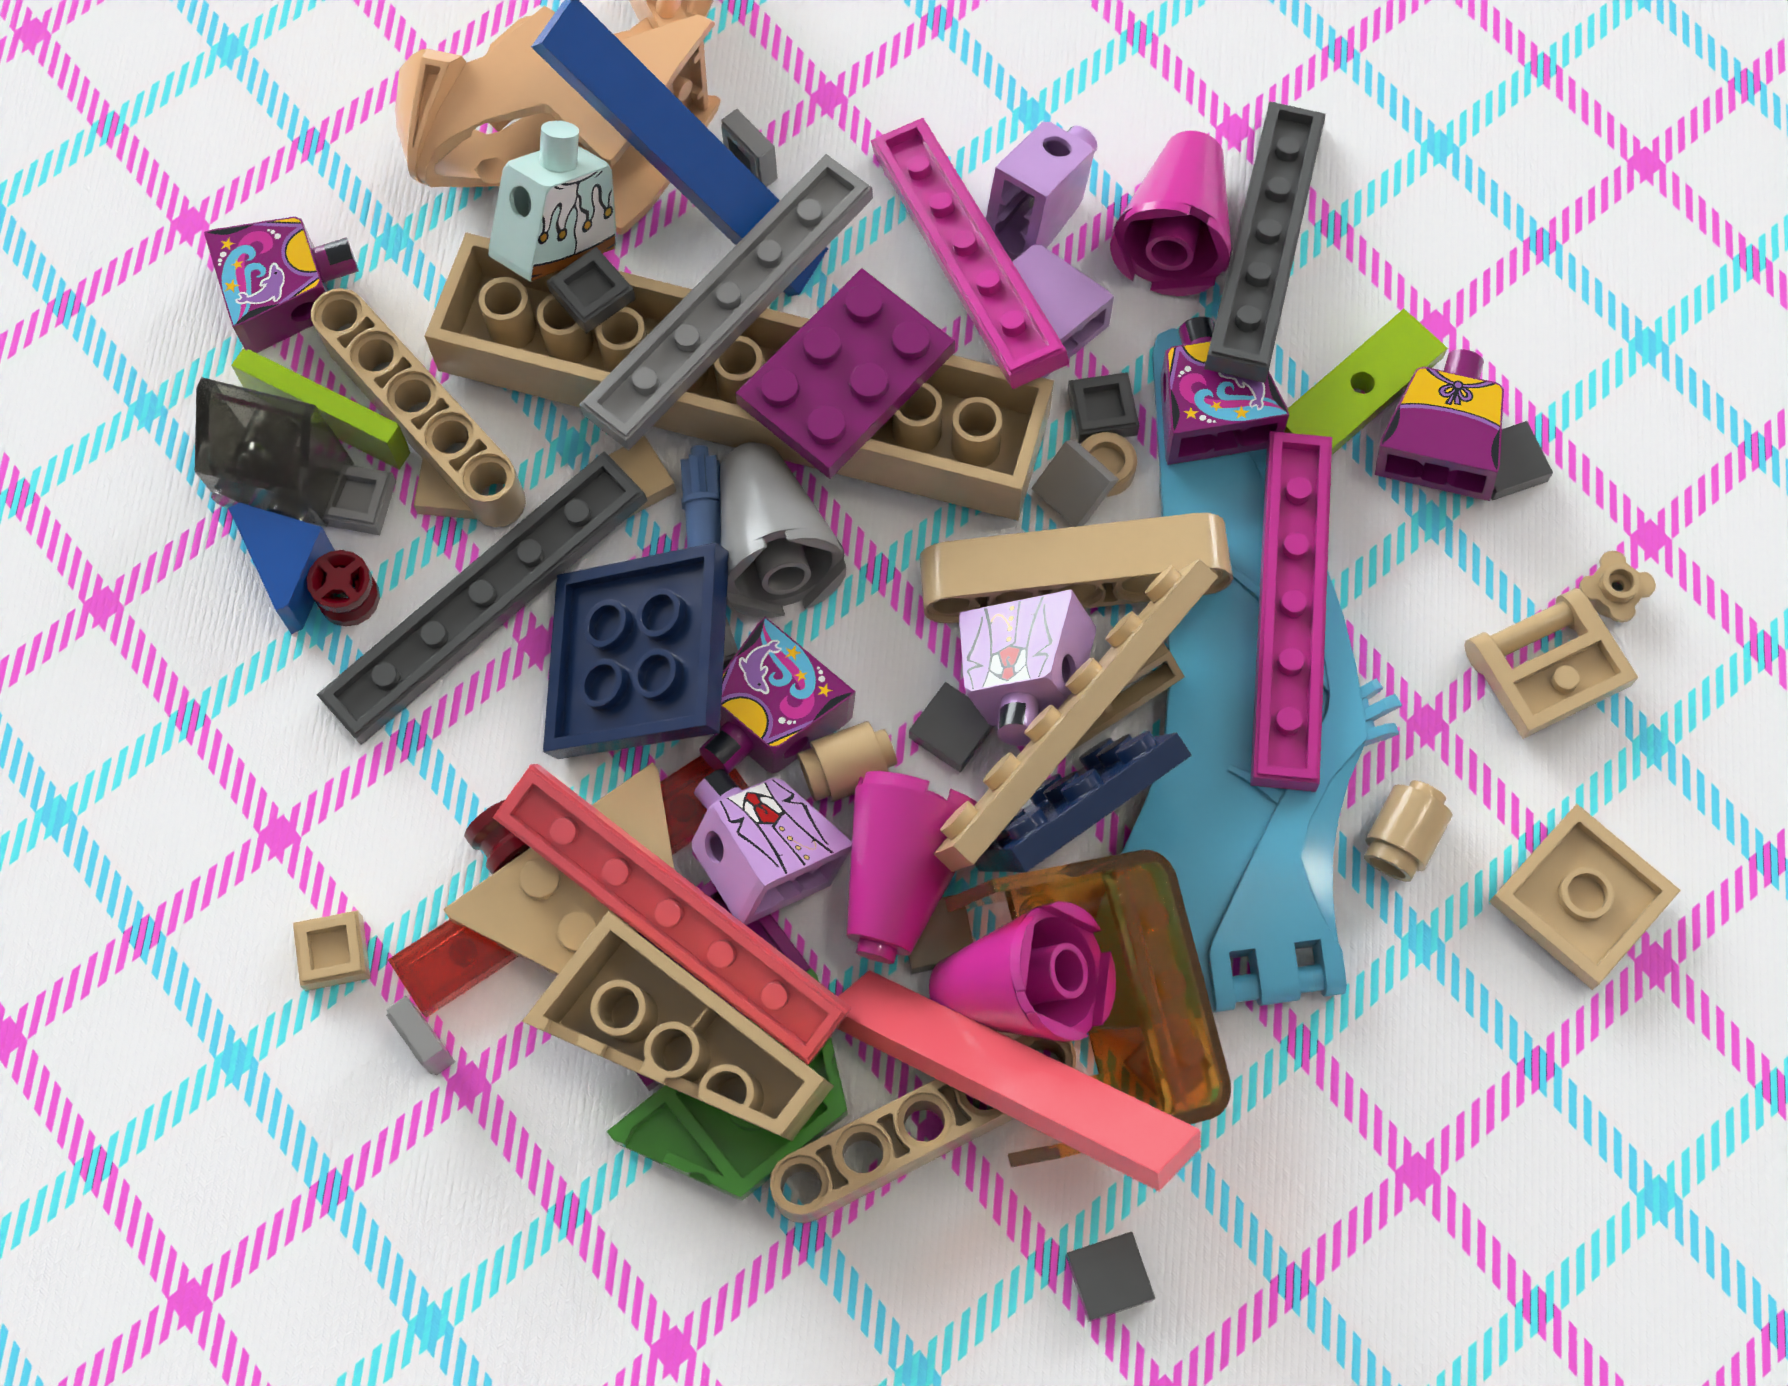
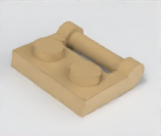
M1578 588L1558 596L1556 604L1495 634L1489 635L1486 632H1482L1466 640L1464 644L1465 652L1471 665L1478 673L1484 675L1522 739L1631 687L1639 678L1588 597ZM1567 626L1575 630L1579 636L1513 669L1504 657Z

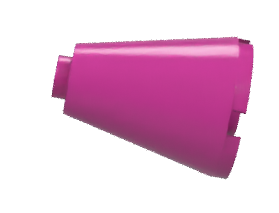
M1200 131L1179 132L1169 139L1113 229L1110 252L1117 268L1131 281L1134 280L1136 274L1152 282L1150 290L1169 296H1188L1204 292L1215 285L1216 277L1223 271L1225 273L1230 263L1232 249L1224 153L1221 145L1215 138Z
M870 771L865 773L864 778L860 776L855 788L846 932L847 938L858 943L856 954L886 964H894L896 955L908 956L911 954L956 872H952L933 854L947 838L940 830L948 818L962 804L969 801L975 806L977 801L951 788L946 800L941 795L928 790L930 781L905 774Z
M1058 901L1035 907L939 961L930 975L929 995L931 1000L995 1031L1060 1042L1078 1041L1088 1037L1089 1035L1086 1034L1094 1026L1103 1025L1110 1015L1116 993L1115 964L1111 951L1101 953L1093 933L1102 930L1095 919L1078 905Z

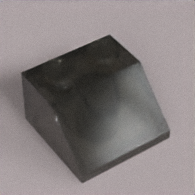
M201 377L196 387L195 473L211 491L212 500L227 509L237 503H244L297 520L327 527L329 524L327 519L331 505L336 507L348 480L345 475L348 466H354V462L316 405Z

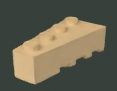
M609 911L522 1020V1022L790 1141H793L834 1087Z

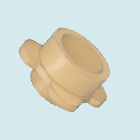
M1608 551L1601 556L1599 569L1594 575L1585 576L1579 584V589L1588 597L1597 613L1609 617L1616 622H1628L1635 616L1636 604L1641 598L1650 597L1653 594L1656 583L1651 574L1638 572L1627 564L1626 558L1622 553ZM1612 583H1620L1623 587V590L1616 591L1612 587Z

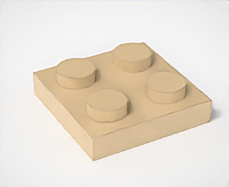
M1576 804L1489 902L1593 990L1605 979L1681 890Z

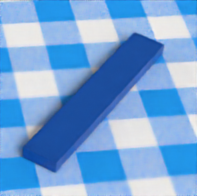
M564 0L531 48L736 246L780 200L580 0ZM827 247L783 291L787 296L800 295L828 251Z

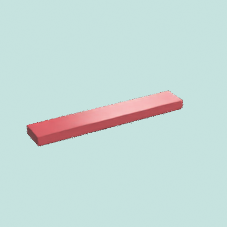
M531 764L492 817L807 1065L815 1059L852 1009V1007L539 764Z
M871 970L867 971L838 996L852 1009L837 1029L1157 1191H1160L1201 1148L1200 1129Z

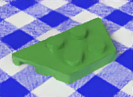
M812 968L809 969L807 973L819 982L818 975ZM829 1038L808 1066L834 1087L793 1141L666 1085L607 1130V1133L617 1145L743 1201L771 1178V1173L777 1162L786 1155L819 1139L848 1115L832 1038Z

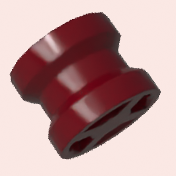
M345 550L330 551L320 556L310 567L307 576L308 590L324 617L333 624L345 627L359 625L369 619L377 610L380 601L379 587L363 558L354 552ZM344 593L347 597L341 598L337 596L338 594Z
M505 800L492 805L478 815L467 827L464 837L473 849L482 850L487 856L486 867L491 875L531 848L492 818Z

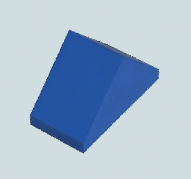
M237 503L229 507V511L277 614L291 634L302 630L315 602L307 586V576L310 567L320 556L330 551H335L324 529L321 526L244 503Z

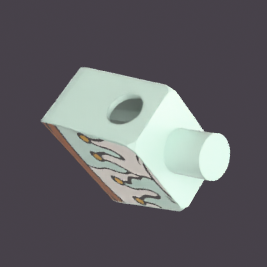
M556 120L544 123L541 126L540 150L508 161L502 170L488 256L530 282L566 268L595 247L602 254L616 249L617 237L612 169L606 161L578 146L579 129L576 125L566 121Z

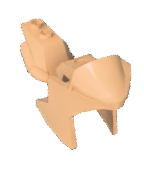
M629 0L640 22L630 30L615 33L614 35L708 127L717 113L721 102L719 97L708 95L704 39L715 25L714 21L707 18L713 0ZM543 6L532 16H526L516 21L490 44L488 52L483 57L466 62L461 55L421 49L411 55L399 68L395 104L396 128L407 161L410 177L419 183L429 187L500 186L502 170L507 162L539 151L541 126L548 121L557 120L576 125L579 129L578 146L606 161L612 169L617 234L622 235L643 218L670 184L638 150L531 48L555 14L553 10L546 6ZM514 119H519L518 121H516V122H514L513 124L509 125L508 127L504 128V127H505L507 124H509L512 120H514ZM489 123L498 132L485 134L476 130V128Z

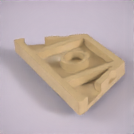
M652 762L596 801L592 806L674 869L659 771ZM529 848L443 909L453 923L461 927H467L496 942L498 946L543 966L545 970L557 976L608 911L638 933V931L532 848Z

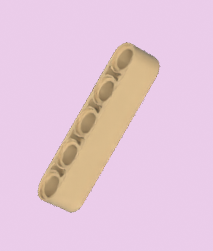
M344 288L331 289L321 294L311 309V321L329 355L384 417L399 424L405 440L422 459L424 457L473 511L477 520L491 527H503L515 522L524 511L526 499L515 468L509 458L358 294ZM354 323L351 327L347 328L346 330L337 331L341 326L345 324ZM391 362L388 367L381 371H372L382 363ZM428 402L423 409L417 412H408L413 405ZM455 443H467L462 450L456 453H442ZM492 484H505L502 490L494 495H481L483 490Z
M1190 513L946 541L925 548L920 553L919 558L924 614L928 619L939 623H959V615L963 611L1071 589L1084 609L1149 602L1151 600L1144 593L1165 569L1172 565L1179 571L1198 559H1201L1218 576L1204 595L1224 590L1233 580L1225 522L1223 518L1212 513Z
M1024 1035L1014 1039L1034 1050H1049L1056 1054L1061 1063L1075 1069L1077 1055L1072 1042H1060ZM935 1079L786 1155L777 1162L771 1173L770 1189L774 1203L780 1213L792 1222L806 1224L816 1221L1014 1118L995 1108L980 1110L970 1104L965 1093ZM928 1110L938 1115L942 1120L944 1128L935 1139L926 1142L918 1141L912 1138L905 1129L904 1124L907 1118L916 1111ZM862 1140L876 1144L883 1154V1159L879 1166L867 1173L855 1172L844 1162V1154L848 1147ZM801 1171L814 1174L822 1183L821 1191L817 1198L805 1205L793 1204L783 1195V1188L787 1179L794 1173Z

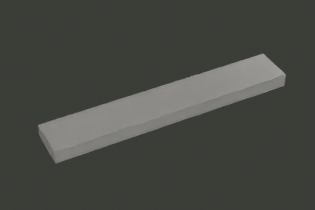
M825 154L579 404L582 415L629 451L873 199L872 187Z

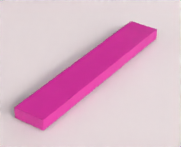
M920 118L870 140L875 157L1012 390L1069 365L1067 350L925 119Z
M1270 431L1267 440L1250 786L1316 792L1320 784L1332 437Z

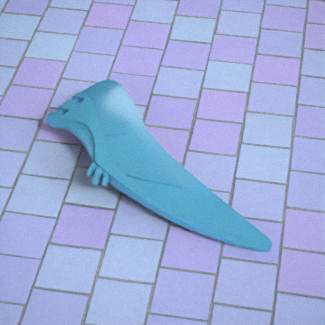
M1171 328L1157 335L1152 355L1161 516L1212 513L1223 518L1226 526L1233 580L1224 590L1203 595L1167 637V648L1185 677L1167 689L1164 735L1178 733L1192 756L1151 784L1141 812L1110 877L1096 918V922L1102 931L1094 932L1093 934L1099 944L1101 953L1111 951L1116 970V993L1110 1015L1103 1025L1094 1026L1092 1029H1128L1160 1024L1173 1012L1181 1020L1205 1017L1210 1014V1011L1215 1013L1234 1010L1236 1003L1256 1000L1259 1006L1299 1001L1301 993L1320 991L1324 997L1345 994L1347 987L1342 948L1338 943L1333 900V853L1338 820L1348 782L1364 746L1385 741L1399 735L1395 723H1388L1377 727L1374 725L1375 720L1400 708L1402 703L1396 694H1393L1369 706L1368 699H1371L1383 690V686L1376 678L1360 687L1356 662L1344 615L1327 569L1320 784L1316 792L1250 786L1267 449L1167 465L1161 399V373L1165 351L1172 346L1182 345L1178 332L1179 329ZM1312 947L1315 964L1298 967L1295 949ZM1248 956L1251 974L1233 976L1230 958Z

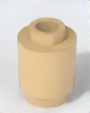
M869 721L810 742V749L797 753L803 776L815 802L827 797L830 798L831 802L851 796L855 794V788L860 776L864 778L865 773L870 771L889 772L888 768L897 765L896 755L886 730L881 729L874 732Z
M1413 780L1409 786L1394 785L1365 839L1366 844L1369 846L1364 855L1366 862L1385 875L1404 882H1410L1416 871H1424L1453 817L1450 809L1444 805L1446 796L1435 787L1421 781Z

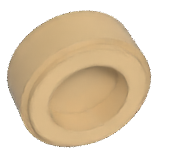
M1110 432L1091 435L1082 442L1081 446L1119 479L1106 497L1115 496L1125 491L1131 485L1137 467V454L1132 444L1124 437Z

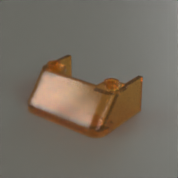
M1143 849L995 878L945 899L948 913L1007 901L1011 920L1037 906L1058 901L1073 903L1087 911L1102 930L1093 933L1101 953L1111 951L1116 970V993L1110 1015L1103 1025L1094 1026L1088 1032L1099 1073L1090 1077L1188 1124L1213 1119L1224 1111L1231 1096V1081L1177 875L1171 863L1163 855L1152 850ZM1055 1141L1007 1155L1011 1168L1060 1159L1082 1152L1060 1141Z

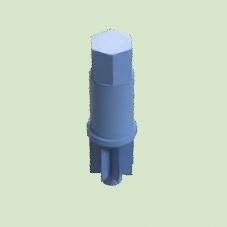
M695 445L690 448L691 454H689V459H680L683 495L681 503L682 509L685 510L687 548L715 542L721 546L720 460H717V455L709 456L707 446Z

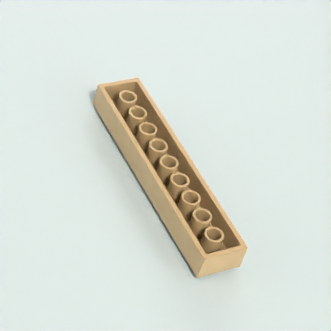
M465 232L424 337L437 370L440 372L580 407L579 404L692 289L618 271L634 289L635 300L586 334L549 291L547 280L562 270L530 282L488 256L490 238ZM766 308L668 409L653 427L734 448L748 442L767 444L774 447L783 460L815 468L737 405L736 392L809 319ZM952 355L836 474L1019 521L1050 415L1054 380L1040 377L1012 390L998 366Z

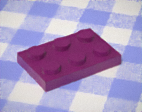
M861 268L736 392L737 405L826 477L831 479L955 353V340Z

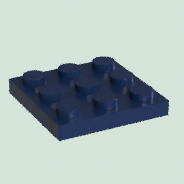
M715 542L557 575L543 743L544 753L556 759H564L720 733L729 551Z
M1148 730L1134 738L1127 734L1116 741H1113L1111 737L1103 740L1079 757L1080 762L1084 766L1079 771H1074L1063 778L1058 773L1045 780L1030 798L1032 803L1026 808H1022L974 865L979 872H1028L1191 757L1190 751L1178 733L1153 737Z

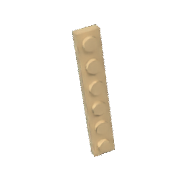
M1201 559L1179 571L1171 565L1150 584L1144 593L1151 600L1138 616L1133 611L1125 615L1106 636L1105 640L1111 645V648L1098 662L1093 657L1088 659L1066 682L1065 686L1072 692L1058 709L1052 704L1049 705L1030 723L1024 734L1031 741L1017 757L1009 752L987 773L983 782L989 787L988 791L975 806L969 801L962 804L944 823L940 831L947 838L933 854L952 872L975 864L1215 582L1218 576Z

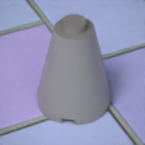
M748 442L735 447L723 459L720 465L721 546L729 551L727 587L729 603L738 612L758 618L785 616L783 606L799 601L803 602L805 609L819 604L837 590L846 576L847 567L841 543L774 447L755 442Z

